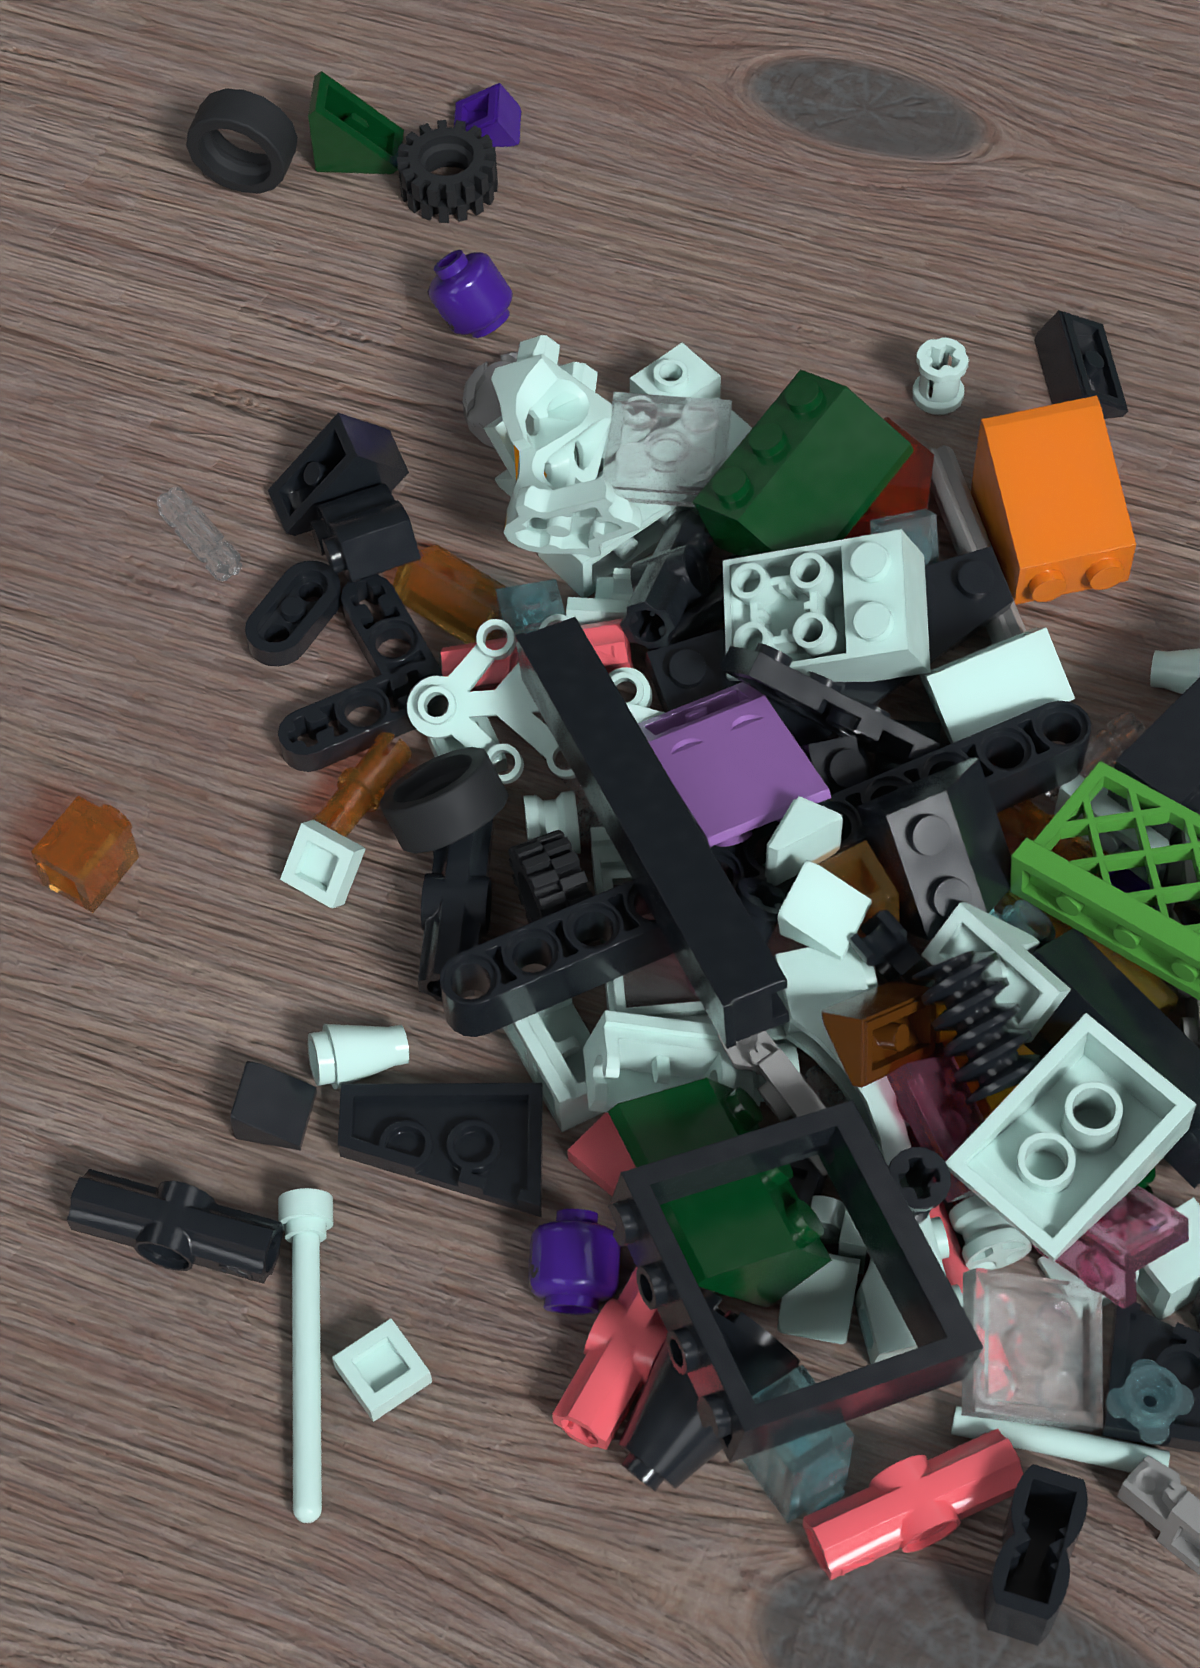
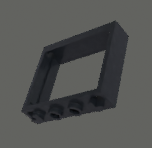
M853 1100L621 1172L612 1200L607 1206L616 1223L613 1237L620 1246L627 1245L637 1266L636 1279L641 1297L649 1309L657 1308L668 1331L666 1342L672 1363L680 1374H688L699 1397L697 1407L703 1428L712 1427L729 1463L964 1380L984 1348ZM818 1155L918 1348L755 1404L660 1205Z

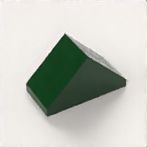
M320 71L315 75L308 120L316 172L389 175L395 173L398 170V149L400 144L403 143L404 129L324 72Z

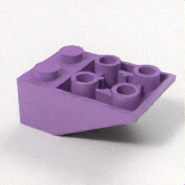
M743 682L638 723L710 847L714 845L727 847L739 844L751 837L753 829L773 821L781 822L794 799L797 800L798 796L814 803L831 798L829 788L766 696Z

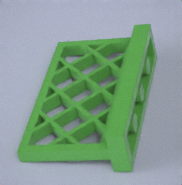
M1099 761L1037 838L1032 841L1026 837L1011 855V893L1200 1001V923L1184 926L1169 918L1166 904L1200 899V841H1198L1200 839V815ZM1104 787L1125 798L1130 812L1094 817L1091 801ZM1083 813L1084 819L1076 820ZM1170 823L1184 831L1187 843L1151 848L1145 826ZM1135 829L1140 850L1111 855L1103 854L1099 833ZM1088 835L1093 857L1068 861L1051 850L1060 839ZM1192 860L1197 882L1161 888L1156 865ZM1145 867L1150 889L1125 893L1111 885L1108 872Z

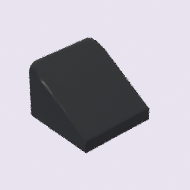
M247 1061L230 1116L235 1138L301 1151L317 1088L264 1064Z

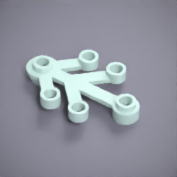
M561 614L551 615L541 623L539 629L569 618ZM492 619L483 623L477 632V644L448 677L431 676L425 678L411 691L407 703L408 716L413 726L423 735L435 739L454 736L466 748H483L492 764L495 757L501 753H510L514 756L515 766L513 770L508 774L499 775L503 784L512 783L521 776L524 769L523 758L513 746L497 744L471 718L498 716L546 758L548 767L556 776L562 779L576 777L572 769L561 770L556 766L555 757L561 749L549 727L533 714L540 713L522 681L519 662L495 690L471 691L495 659L502 660L507 658L516 647L515 633L505 621ZM496 629L505 631L508 639L503 648L491 650L486 647L485 642L488 633ZM623 667L609 673L616 686L624 681H629L636 685V696L627 703L646 708L650 707L652 690L648 680L640 671ZM435 696L447 697L449 702L447 712L440 717L430 716L427 711L428 702Z

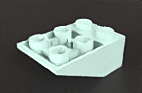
M902 529L723 560L726 653L730 646L754 651L758 643H763L790 656L793 659L790 668L804 675L811 671L834 682H874L931 673L924 554ZM727 673L729 681H740Z

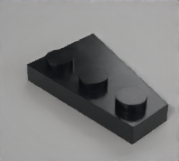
M758 643L754 651L730 646L719 668L839 737L856 734L858 747L863 748L864 751L910 762L939 748V743L890 719V714L881 708L860 699L855 701L841 694L842 687L834 681L811 671L804 675L790 668L793 659L766 644Z

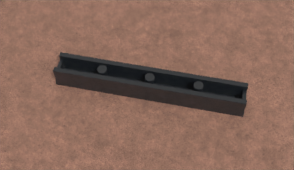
M576 617L527 634L523 632L515 635L522 681L726 1048L736 1046L738 1041L789 1022V1012L777 993L788 988L787 978Z

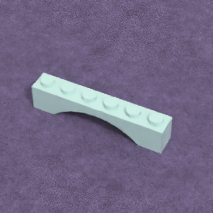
M849 946L842 961L811 947L775 954V960L787 978L788 988L777 992L789 1012V1022L783 1024L786 1038L811 1056L840 1087L848 1101L853 1100L889 1167L890 1162L901 1151L911 1148L906 1126L913 1125V1112L908 1092L904 1085H894L892 1074L862 1088L852 1086L821 1017L823 1009L878 987L874 966H868L860 959V956L851 946ZM903 1177L900 1181L901 1187H910L906 1177ZM911 1187L915 1190L917 1198H920L923 1194L922 1188ZM929 1214L919 1226L945 1273L942 1259L949 1258L947 1234L941 1218H930ZM870 1258L868 1269L855 1295L854 1302L870 1364L918 1347L872 1258ZM951 1285L967 1315L965 1300L959 1285Z

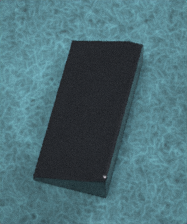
M1058 310L1035 335V344L1052 404L1097 395L1104 419L1123 417L1128 413L1127 404L1103 324Z

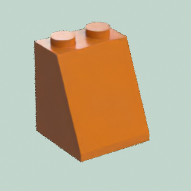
M1097 395L981 419L970 493L1015 604L1018 605L1032 601L1048 602L1061 595L1088 589L1104 590L1118 583L1128 581L1136 549V541L1101 404Z

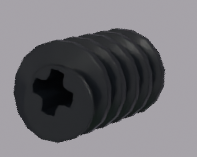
M969 951L911 976L913 980L935 981L920 997L924 1006H946V1009L931 1023L935 1031L957 1032V1035L943 1048L945 1056L968 1057V1061L954 1074L957 1083L978 1082L980 1085L965 1100L966 1105L1018 1085L1042 1060L1040 1054L1019 1055L1017 1051L1032 1037L1029 1028L1008 1029L1006 1026L1021 1010L1018 1002L996 1003L995 998L1009 985L1007 977L986 978L983 973L998 959L996 951Z

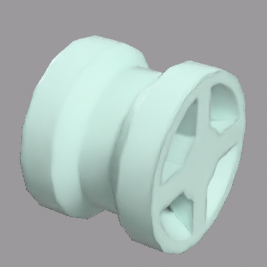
M574 791L561 792L556 799L542 800L537 795L523 796L527 841L556 830H561L564 836L571 842L572 852L576 851V854H580V834Z
M977 1195L963 1200L950 1211L949 1219L952 1227L958 1234L963 1235L966 1243L962 1256L969 1270L980 1272L1002 1268L1025 1257L1032 1249V1243Z

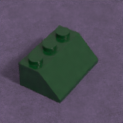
M800 369L692 502L715 545L742 557L843 540L914 452V449L906 438L847 386Z
M703 1078L624 1101L608 1111L636 1168L761 1129L758 1123L763 1120L761 1110L745 1090L740 1087L733 1089L709 1078ZM790 1164L660 1205L699 1287L768 1308L832 1261L820 1239L824 1234V1228L820 1219L808 1204L799 1200L789 1182V1179L793 1177Z

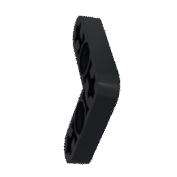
M374 575L354 583L348 581L341 594L345 622L376 677L300 708L283 719L278 730L282 756L290 767L298 771L311 772L320 770L415 730L416 728L411 723L407 712L410 690L425 678L443 676L439 664L395 588L386 578L380 575ZM369 599L374 605L379 604L381 616L379 622L374 624L373 615L365 604H360L361 601ZM391 639H402L411 645L406 654L396 658L385 657L378 652L381 644ZM441 695L433 697L427 705L428 714L432 717L442 716L447 709V697ZM388 697H393L394 707L398 706L399 711L391 712ZM363 706L372 707L381 713V716L375 723L365 727L355 726L347 720V717L353 710ZM337 721L340 736H335L333 726L329 727V722ZM308 734L312 740L317 739V743L307 747L302 740L298 741V737Z

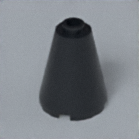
M699 1287L755 1404L787 1394L800 1384L808 1370L798 1365L801 1361L789 1349L743 1312H740L738 1315L731 1310H728L726 1313L721 1311L717 1306L723 1298L711 1290ZM666 1339L618 1443L629 1453L621 1465L653 1491H656L663 1481L676 1489L723 1449L712 1427L703 1428L697 1407L699 1397L688 1374H680L673 1365Z

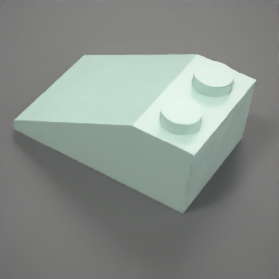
M1085 1013L946 1161L949 1171L1054 1262L1143 1180L1189 1130L1196 1103Z

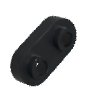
M303 561L293 565L282 575L252 612L246 622L245 633L249 651L257 661L268 666H285L295 662L305 653L336 614L342 603V592L338 574H333L330 565L320 561ZM309 597H319L318 600L313 602L304 601ZM276 639H285L281 642H272Z

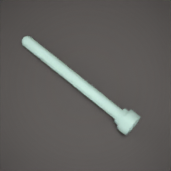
M302 1188L284 1192L279 1196L278 1221L282 1222L285 1239L292 1243L293 1513L300 1522L312 1523L319 1518L322 1511L320 1242L326 1239V1231L333 1226V1196L323 1190Z

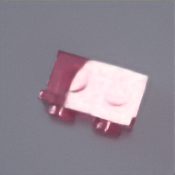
M943 1055L907 1063L888 1074L887 1078L896 1095L898 1110L905 1121L910 1124L920 1147L936 1152L946 1162L985 1120L976 1102L970 1105L965 1103V1100L972 1093L967 1083H957L954 1074L960 1069L955 1058ZM950 1172L951 1186L945 1198L947 1203L952 1202L956 1206L963 1200L976 1195Z
M1136 1185L1059 1256L1055 1262L1081 1279L1091 1290L1101 1293L1119 1307L1125 1309L1137 1301L1136 1271L1189 1241L1188 1217ZM1033 1245V1246L1035 1247V1249H1036L1042 1256L1048 1258V1257H1047L1043 1252H1041L1035 1245Z

